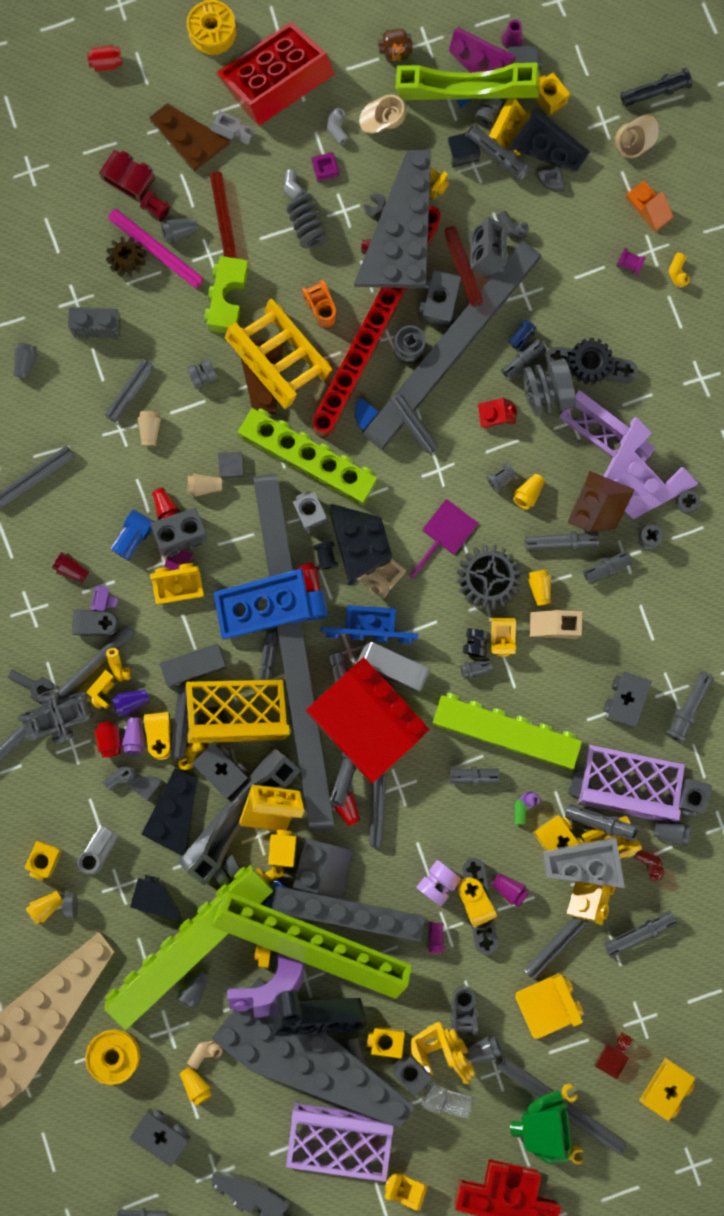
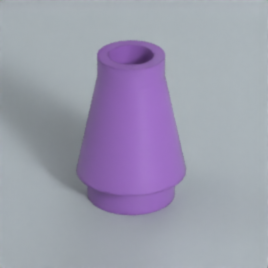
M133 717L127 720V727L121 745L124 748L123 753L140 755L143 754V749L146 748L141 718Z

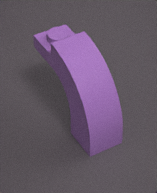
M278 953V969L270 982L257 988L228 989L229 1009L246 1011L253 1008L255 1018L270 1015L269 1008L277 994L288 990H294L298 993L303 982L304 963Z

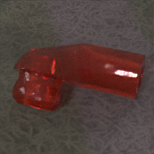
M643 849L637 851L634 859L646 864L650 879L655 882L662 880L664 868L660 857Z

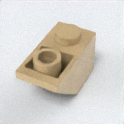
M555 610L530 613L529 637L578 639L582 636V611Z

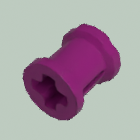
M624 248L616 267L628 269L634 272L635 276H638L646 257H639L628 252L627 248Z

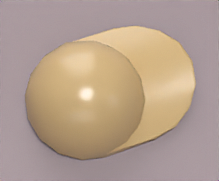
M391 94L366 105L360 116L361 129L365 133L374 134L385 129L390 130L400 126L406 117L407 109L403 100L399 96Z
M643 115L630 123L622 125L615 135L617 151L626 158H634L650 149L658 138L659 129L656 118L652 115Z

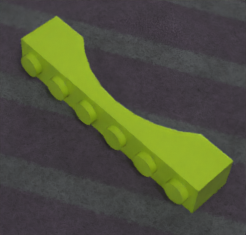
M513 63L496 70L474 73L440 71L421 65L397 66L395 88L402 100L539 98L540 71L538 63Z

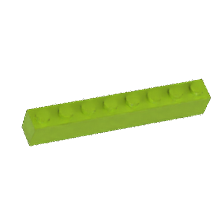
M249 865L247 868L242 867L234 875L235 880L229 885H223L216 892V898L210 903L208 901L205 902L197 910L198 914L192 920L187 919L179 927L180 931L174 937L169 936L160 945L161 949L155 955L151 953L142 962L143 966L137 972L132 971L125 977L124 984L118 990L114 988L107 994L104 1010L125 1031L228 934L225 931L212 927L217 907L227 892L258 904L273 892L271 884L252 865Z
M227 892L217 907L212 924L214 928L394 999L408 987L412 968L411 964L230 892Z

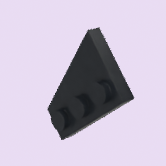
M176 768L174 769L141 834L182 856L187 852L197 786L196 778Z

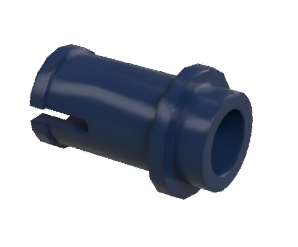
M528 320L519 324L520 328L511 340L508 341L509 345H512L511 347L517 351H521V348L531 335L534 336L536 334L535 330L537 327Z

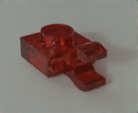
M621 1032L613 1047L606 1043L594 1066L617 1080L629 1060V1057L624 1052L633 1039Z

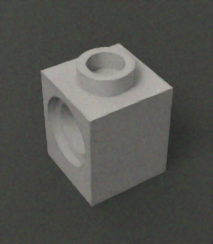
M304 492L293 501V507L305 532L327 523V517L315 492L311 494ZM306 505H312L316 508V511L312 515H306L302 512V509Z

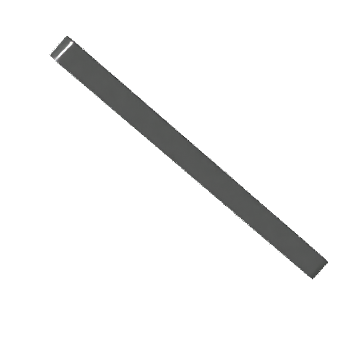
M277 473L255 476L253 478L269 577L293 571ZM301 622L296 624L289 623L277 626L309 828L310 832L333 829L335 827L331 804L329 803L330 796L318 724L305 711L314 703L302 624Z

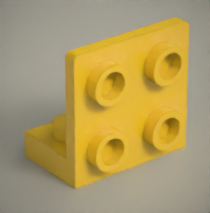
M252 785L239 820L240 826L269 830H287L291 818H302L304 813L300 791Z

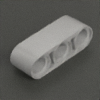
M366 641L358 658L359 661L364 657L381 676L421 693L431 671L421 664L370 641Z

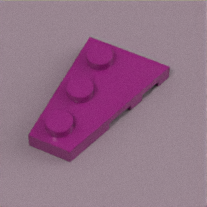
M460 27L454 29L449 52L470 73L496 70L515 63V55Z

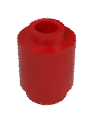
M113 45L91 48V53H87L89 68L94 67L95 72L115 70L118 66H122L119 47H113Z
M112 721L99 723L98 729H94L98 753H101L102 758L121 755L120 749L123 747L121 746L122 742L118 725H113Z

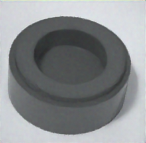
M66 894L63 898V915L66 919L77 918L78 898L76 894Z

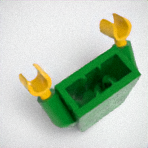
M570 1083L562 1087V1092L556 1090L542 1095L529 1104L528 1110L522 1114V1121L511 1122L510 1132L512 1137H523L525 1150L532 1152L547 1164L568 1163L569 1160H572L577 1165L583 1162L581 1156L574 1157L576 1153L584 1151L581 1146H572L567 1102H563L565 1098L569 1101H575L578 1097L577 1094L567 1096V1091L575 1087Z

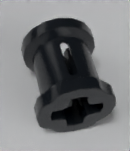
M323 542L313 546V549L317 551L318 570H327L339 566L334 557V542Z

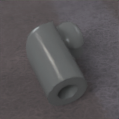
M121 767L105 779L103 783L111 791L120 783H132L137 777V772L131 767Z

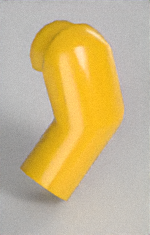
M116 648L108 649L106 656L116 680L123 682V680L129 681L131 679V669L128 667L123 668L119 652Z

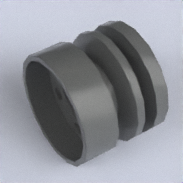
M564 358L548 362L547 374H544L540 365L535 366V377L531 367L524 368V392L527 403L535 417L542 415L541 405H543L546 414H551V402H555L559 411L576 407L574 386L569 367Z

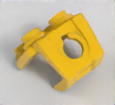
M437 1022L412 1039V1055L430 1075L434 1074L427 1054L443 1048L449 1066L454 1067L464 1084H469L472 1076L476 1075L471 1061H467L464 1055L468 1053L466 1045L462 1039L458 1038L454 1029H445L440 1022ZM431 1038H437V1040L434 1042L425 1043L427 1040Z

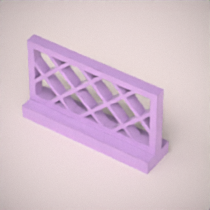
M589 745L578 805L664 823H676L680 819L681 810H679L685 764ZM593 752L602 754L608 763L598 769L592 761ZM619 758L626 759L632 767L623 774L614 763ZM643 763L650 764L655 771L647 779L638 768ZM609 765L618 776L610 783L606 781L600 772ZM666 768L677 770L676 780L672 783H669L662 774V771ZM632 770L636 772L642 781L633 788L624 777ZM595 774L604 785L599 790L588 788L589 779ZM656 775L659 776L666 786L657 793L648 782ZM619 779L628 790L623 795L616 794L610 786ZM643 784L652 795L647 800L640 799L634 791ZM668 789L674 797L673 806L664 804L658 795Z
M295 1103L292 1113L286 1167L386 1182L393 1125L357 1111ZM297 1124L308 1125L312 1133L302 1140L296 1132ZM325 1128H332L338 1135L329 1143L320 1134ZM351 1131L358 1132L362 1137V1140L353 1147L344 1137ZM375 1135L387 1136L386 1144L379 1150H376L370 1142V1139ZM316 1136L323 1147L313 1154L305 1143ZM296 1139L299 1143L294 1146ZM341 1139L348 1148V1151L337 1157L331 1146ZM366 1143L373 1154L363 1161L355 1150ZM301 1146L309 1155V1158L303 1162L292 1160L293 1152ZM325 1150L334 1159L329 1165H321L316 1158ZM385 1151L384 1159H383V1157H382L380 1154ZM351 1153L359 1163L353 1169L346 1168L341 1162ZM377 1157L383 1165L382 1173L371 1172L366 1164Z

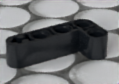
M288 990L277 994L269 1008L273 1033L277 1037L357 1031L366 1027L368 1023L363 1002L360 998L299 1001L298 993L294 990Z

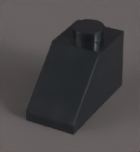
M145 874V878H138L130 908L174 920L181 919V912L165 884L159 883L160 878Z

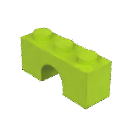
M220 256L218 264L214 263L212 277L215 278L214 286H210L208 300H211L210 309L206 308L204 322L207 323L209 331L226 334L230 325L235 322L239 325L240 306L229 304L224 298L231 290L245 291L249 271L248 260Z

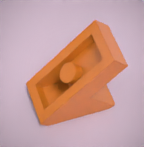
M645 180L625 196L628 202L655 232L674 217L664 192L661 191L657 195Z

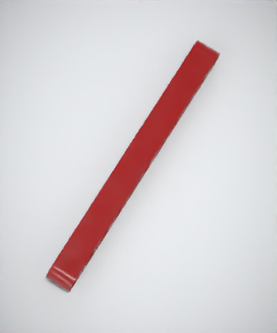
M429 206V217L434 218L436 221L431 224L428 223L427 251L439 229L441 213L434 206ZM381 287L314 415L313 430L317 436L325 438L330 436L335 430L408 288ZM389 297L394 302L391 305H386L382 302V299ZM378 317L383 320V323L381 325H374L371 320ZM363 338H370L373 343L369 346H364L360 341ZM357 358L362 361V364L355 367L349 362ZM342 379H348L352 384L348 387H342L339 385V382ZM336 399L340 401L341 405L337 408H331L328 402ZM321 420H327L330 426L326 429H321L317 426V423Z

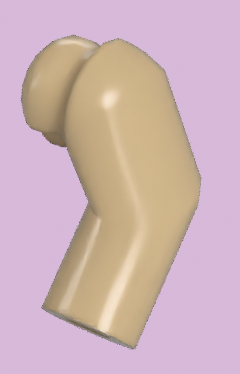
M214 1040L201 1042L195 1048L187 1064L194 1069H198L204 1058H218L222 1055L223 1049Z

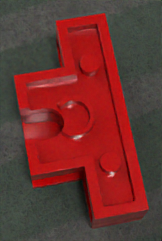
M488 1159L484 1184L459 1179L454 1200L455 1211L477 1216H560L561 1206L557 1200L537 1196L541 1180V1174L538 1173L537 1169Z

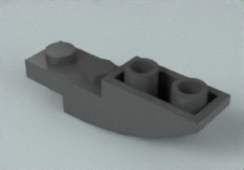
M215 1171L210 1179L213 1182V1188L221 1195L226 1193L233 1199L231 1203L239 1211L243 1212L246 1210L250 1214L254 1207L257 1206L259 1208L257 1211L261 1216H291L285 1211L289 1206V1200L268 1185L236 1173Z

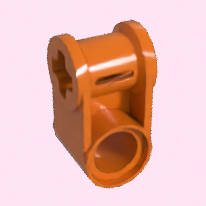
M322 279L317 285L307 289L305 287L301 288L306 304L311 309L317 324L322 328L334 326L337 319L336 307L325 281ZM323 311H329L332 313L331 316L327 318L320 316V314Z

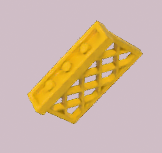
M283 680L186 682L189 725L188 743L285 740L290 735L289 725H287ZM243 687H249L256 693L250 702L238 693ZM266 687H277L278 697L274 701L270 700L263 693ZM192 688H201L208 694L202 703H199L193 697ZM219 688H226L233 694L225 703L214 694ZM258 696L269 704V707L263 713H260L251 705ZM210 697L222 706L214 715L203 706ZM234 697L245 705L239 714L227 705ZM271 707L279 713L280 722L272 723L264 716ZM247 708L259 717L254 723H247L240 717ZM199 709L210 718L205 725H195L194 715ZM223 709L234 717L230 724H223L216 718Z

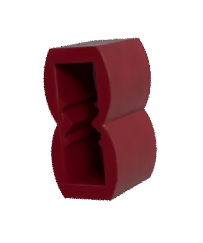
M113 150L99 172L100 178L104 182L138 202L142 201L155 181L153 169L143 162L141 164L134 162L133 157L123 150L121 152Z

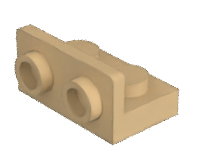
M392 559L388 564L376 568L368 576L364 574L357 580L366 585L373 594L384 599L393 586L404 576L406 570Z

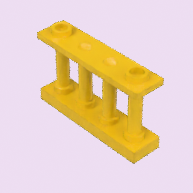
M271 298L268 300L264 310L266 315L245 329L240 328L236 322L228 327L225 339L282 407L286 409L294 402L297 395L295 390L317 375L323 382L327 381L333 369L328 360L316 351L287 317L284 309ZM273 322L280 333L260 347L256 346L249 337ZM288 340L296 350L275 365L271 364L265 357V354ZM303 357L311 368L293 381L286 382L280 375V372Z

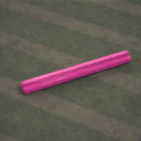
M114 209L109 214V220L130 237H133L136 242H141L146 250L194 288L198 289L203 284L204 278L118 209Z

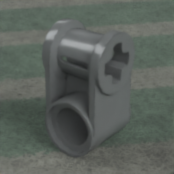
M73 610L72 635L112 636L120 629L119 619L109 612ZM110 620L112 626L104 627L103 622Z
M465 985L458 986L452 994L451 1030L454 1029L456 1033L472 1032L473 1035H477L476 996L470 987ZM468 992L471 998L467 1004H460L457 1001L460 993Z

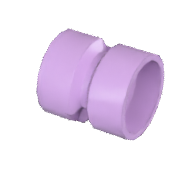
M436 860L429 869L430 876L423 877L416 888L442 907L449 898L448 891L455 890L462 879L440 861ZM438 881L439 883H441V886H439L436 889L434 887L436 886V883Z

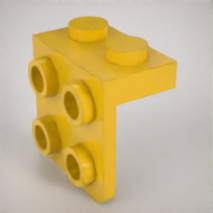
M557 973L515 993L516 1001L533 1038H541L570 1024L577 1026L583 1023L580 1016L584 1015V1012L578 1000L573 1001L570 992L574 990L568 977L563 978L561 974Z

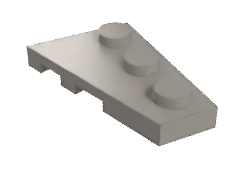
M615 838L542 851L545 874L548 878L625 888L617 839Z

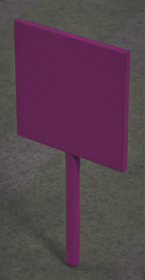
M446 499L422 529L425 534L436 542L409 577L411 579L415 577L439 544L455 555L479 523Z

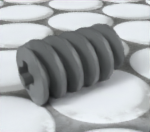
M312 194L301 195L292 200L286 207L287 213L290 214V221L293 222V228L297 231L296 236L300 239V246L306 249L318 247L329 239L327 236L321 237L326 232V228H318L323 224L322 219L315 220L320 215L319 211H311L316 207L315 202H309L313 199Z

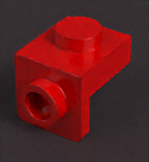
M499 398L478 404L480 426L482 428L505 423L510 425L516 424L517 408L513 401Z

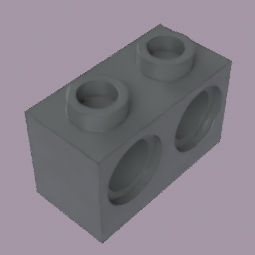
M487 217L471 231L470 269L490 278L507 264V226Z
M197 508L150 523L161 557L177 555L180 553V550L188 547L190 549L198 548L203 545V542L207 541L206 532ZM188 527H195L197 529L193 534L185 532ZM165 535L174 536V539L170 542L162 540Z

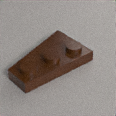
M168 103L149 117L151 123L193 172L230 145V140L211 131L210 128Z
M251 340L256 346L259 347L267 342ZM283 343L265 354V357L271 364L275 365L282 360ZM241 358L252 408L257 411L260 408L269 414H277V399Z

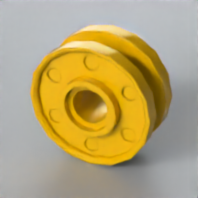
M205 0L196 4L190 10L187 17V30L192 45L199 52L207 55H219L227 51L234 44L237 36L235 17L226 4L216 0ZM210 26H216L214 29H207Z
M119 1029L106 1030L94 1037L88 1045L85 1055L86 1067L91 1076L98 1082L108 1085L120 1084L130 1078L138 1068L141 1057L140 1048L135 1038L128 1032ZM109 1050L118 1052L119 1061L117 1063L108 1061L107 1053Z

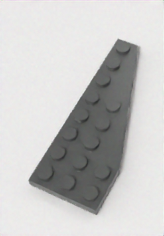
M258 978L251 988L261 987L266 983ZM253 1008L246 1011L233 1010L211 1038L252 1072L400 1128L416 1107L327 1033L277 1037L273 1033L270 1015L255 1018Z

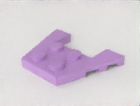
M636 417L632 419L627 435L623 437L615 458H612L604 474L606 478L635 489L624 511L632 519L698 484L688 471L682 467L664 484L635 453V450L652 433Z

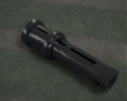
M683 68L681 72L670 76L665 74L661 77V80L621 92V102L624 107L658 95H672L674 91L683 88L690 89L692 88L691 74L687 68Z

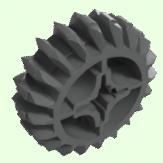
M483 545L482 553H480L477 547L474 548L473 553L475 557L467 553L465 557L469 562L464 560L460 562L461 567L465 569L457 570L459 576H464V578L457 579V584H465V586L460 588L459 592L464 593L468 591L469 594L466 595L465 600L469 601L473 597L475 600L472 606L474 607L477 606L479 601L482 602V610L486 609L487 603H490L491 610L496 609V602H498L500 607H504L505 601L503 598L511 602L513 597L510 593L517 595L519 592L514 586H520L522 583L521 580L515 579V577L521 576L522 572L513 570L519 566V563H510L514 557L513 554H509L507 558L503 555L506 552L504 548L501 549L500 553H496V545L492 546L491 552H488L487 545ZM488 559L486 569L470 570L478 561ZM496 561L504 566L508 577H505L504 574L496 570ZM491 567V577L495 578L496 580L494 581L492 579L491 583L487 588V578L483 577V574L486 576L487 572H489ZM470 578H474L475 581L482 584L483 594H480L473 588ZM494 585H508L502 593L490 596V591Z

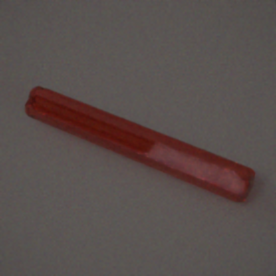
M220 171L210 173V180L224 257L237 259L223 175Z
M455 226L447 227L444 230L445 237L461 276L469 302L472 307L482 305L483 298L473 271L470 269V263L457 228Z

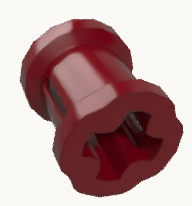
M151 190L142 199L140 208L148 210L156 216V220L161 222L168 215L171 204L155 196L156 193Z

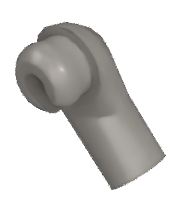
M335 108L329 115L327 129L339 145H342L349 138L342 130L345 112L341 108Z
M288 169L285 174L284 192L294 200L301 195L307 194V192L296 183L297 171Z

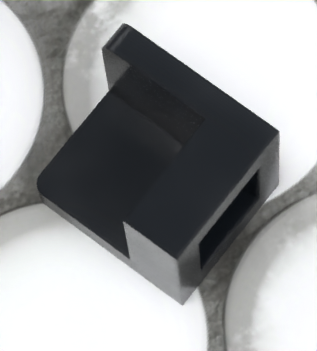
M466 133L448 137V144L452 155V168L479 162L480 148L469 137H466Z

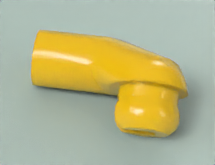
M676 253L668 273L674 285L681 288L689 284L690 277L686 276L687 274L682 270L687 258L686 255Z
M192 743L186 746L184 758L178 761L180 769H191L194 766L192 763L197 759L199 753L205 751L209 744Z
M278 865L271 868L265 874H263L260 868L256 869L269 883L278 880L284 875L283 867Z

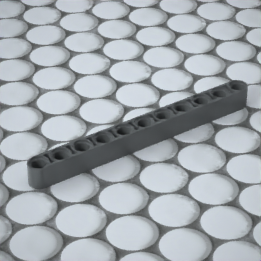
M524 240L509 255L507 264L490 278L395 393L402 394L414 412L541 258L542 254ZM390 400L363 433L364 437L381 450L388 445L405 424L390 403Z

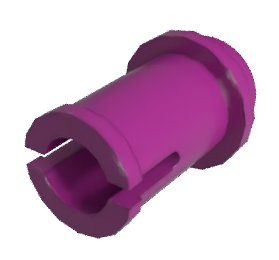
M428 923L429 945L426 948H429V953H443V948H446V946H443L444 923Z

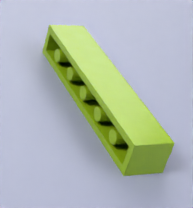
M447 693L446 696L441 695L431 725L568 770L574 769L582 741L577 739L576 734L567 731L559 734L553 732L554 727L540 723L538 727L530 724V719L517 716L516 719L507 717V712L493 708V712L483 709L484 704L470 700L468 704L460 701V696Z

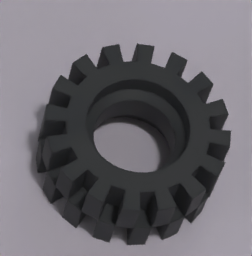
M590 338L589 341L583 339L581 343L578 342L569 356L568 367L572 370L571 375L577 376V381L583 380V384H588V382L596 384L597 381L601 382L607 377L614 361V357H611L613 352L611 349H607L609 346L607 343L603 345L601 344L602 340L594 341V338ZM593 353L597 355L600 365L596 369L584 367L582 357L585 354Z

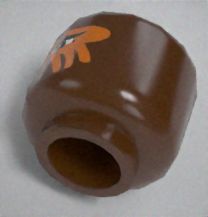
M404 29L385 31L383 39L378 40L379 54H384L388 62L406 60L409 54L412 53L411 34H407Z

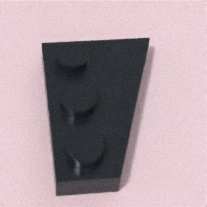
M537 108L532 111L508 146V149L573 172L578 171L590 153L588 149Z

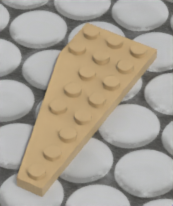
M98 932L0 1012V1109L30 1085L48 1054L115 953V949L101 932Z

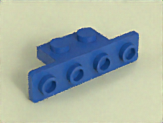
M347 605L346 629L321 627V633H326V638L340 639V634L350 635L351 640H364L365 636H373L374 641L389 642V638H399L398 643L413 644V639H419V634L394 632L396 608Z

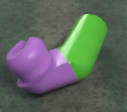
M527 792L516 800L514 824L526 825L527 811L540 803V797L537 793Z

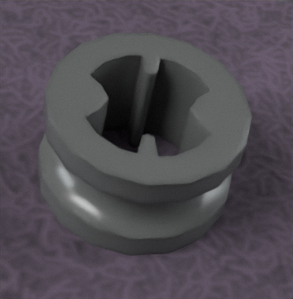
M685 491L677 498V507L683 513H692L699 507L700 497L694 491ZM687 496L691 497L690 501L694 500V504L689 508L685 506L686 503L683 504L682 502Z

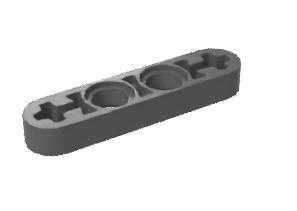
M564 347L551 348L545 358L547 366L548 362L554 361L550 357H554L555 353L559 354L560 359L564 358L566 360L573 349ZM587 353L582 357L586 361L585 367L587 369H596L597 364L600 362L598 356L593 353ZM614 357L613 366L607 377L603 380L630 383L638 373L637 365L631 360ZM614 364L618 365L616 367L618 370L629 367V371L632 373L628 377H625L622 371H616L615 375H612Z
M477 858L467 859L462 866L463 879L467 877L473 878L472 873L467 872L471 862H474L476 866H480V870L476 872L477 879L483 878L481 885L490 899L483 862ZM467 884L466 893L471 894V890L476 886ZM494 919L489 920L486 925H479L475 928L471 923L476 949L484 955H490L496 951L498 941ZM491 927V932H486L488 940H492L493 944L489 945V950H485L483 946H479V942L483 941V934L479 933L477 935L476 930H485Z

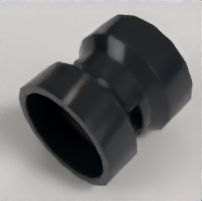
M467 628V643L463 646L462 653L486 658V643L489 641L491 633Z

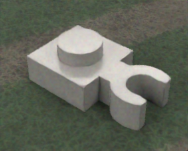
M219 111L212 124L211 131L231 140L235 136L242 143L249 144L255 128L249 125H241L240 119Z

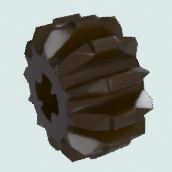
M121 236L120 243L112 240L114 248H107V254L110 256L106 258L108 264H111L110 269L112 272L118 271L121 277L127 272L128 276L132 277V271L135 270L137 273H140L141 269L139 266L146 265L144 257L147 254L142 249L141 242L135 243L133 237L125 241V238ZM129 254L128 259H124V255Z

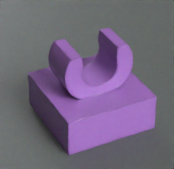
M95 587L90 610L104 612L105 607L117 608L119 598L108 596L109 588Z

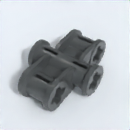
M54 689L37 696L38 701L42 702L43 706L23 712L17 717L19 721H22L26 733L24 735L25 740H34L50 733L53 734V743H61L71 739L74 733L70 731L69 726L85 722L93 717V712L89 711L85 700L87 698L86 693L73 694L59 700V690Z

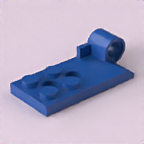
M303 569L289 571L213 592L221 638L224 640L289 623L296 624L328 617L324 591L307 593ZM262 598H265L268 603L264 611H260L258 607L259 601ZM240 604H244L246 608L245 614L239 617L237 608Z

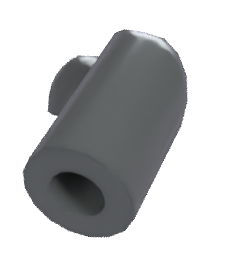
M503 211L496 216L499 223L507 226L508 236L520 239L525 237L529 231V227L525 222L512 223L507 211Z

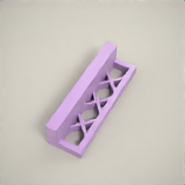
M579 390L575 395L576 408L582 412L583 420L573 421L567 416L572 408L564 410L559 418L608 456L615 458L618 450H611L608 447L607 438L615 437L621 443L630 428ZM597 423L600 425L602 435L593 436L590 434L588 424ZM645 440L635 450V453L645 462L656 448Z

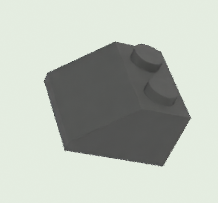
M305 838L293 887L342 899L354 850Z

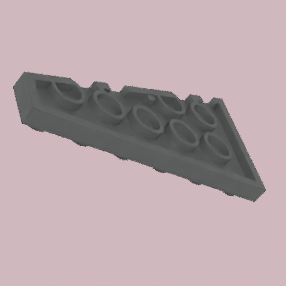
M407 150L354 282L355 287L426 288L431 150Z

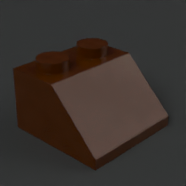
M589 471L572 508L568 523L588 532L616 529L635 489Z

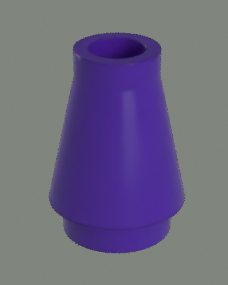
M145 689L117 693V696L112 698L117 716L124 715V717L143 705L150 703Z

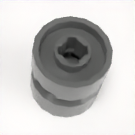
M413 325L404 326L397 332L394 354L400 362L411 365L417 363L422 358L426 343L424 332Z

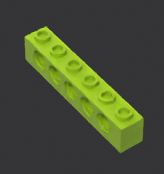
M251 408L237 432L240 439L356 504L364 506L377 483V477L374 476L375 473L364 466L362 469L354 465V461L345 455L339 457L333 453L334 450L323 443L321 445L312 441L313 438L304 432L296 433L291 430L292 426L282 420L277 422L271 419V415L265 410L259 408L257 411ZM264 428H271L274 432L270 437H264L261 435V431ZM286 439H291L295 443L289 449L282 447L281 444ZM305 451H312L315 453V457L312 460H305L302 454ZM327 462H332L336 465V469L332 472H326L323 469V465ZM347 474H354L357 480L352 484H348L344 481V477Z

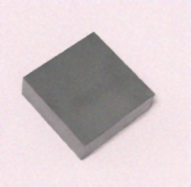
M242 452L218 453L219 477H244Z

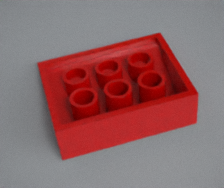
M292 22L216 72L239 105L258 126L267 122L270 118L334 75L327 53Z
M364 657L305 710L371 783H374L430 730Z

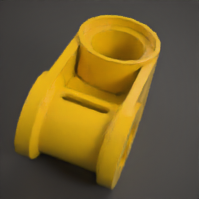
M163 712L144 715L149 753L157 760L163 761L170 757L172 741L170 713ZM159 743L166 747L162 749V754L154 750V748L159 746Z
M470 877L462 879L458 885V893L474 928L496 918L495 909L481 883ZM468 883L476 886L473 889V895L464 892L467 889Z

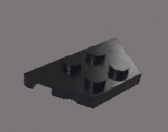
M330 504L329 512L349 585H353L359 577L364 574L368 576L376 568L383 567L391 562V549L381 517Z

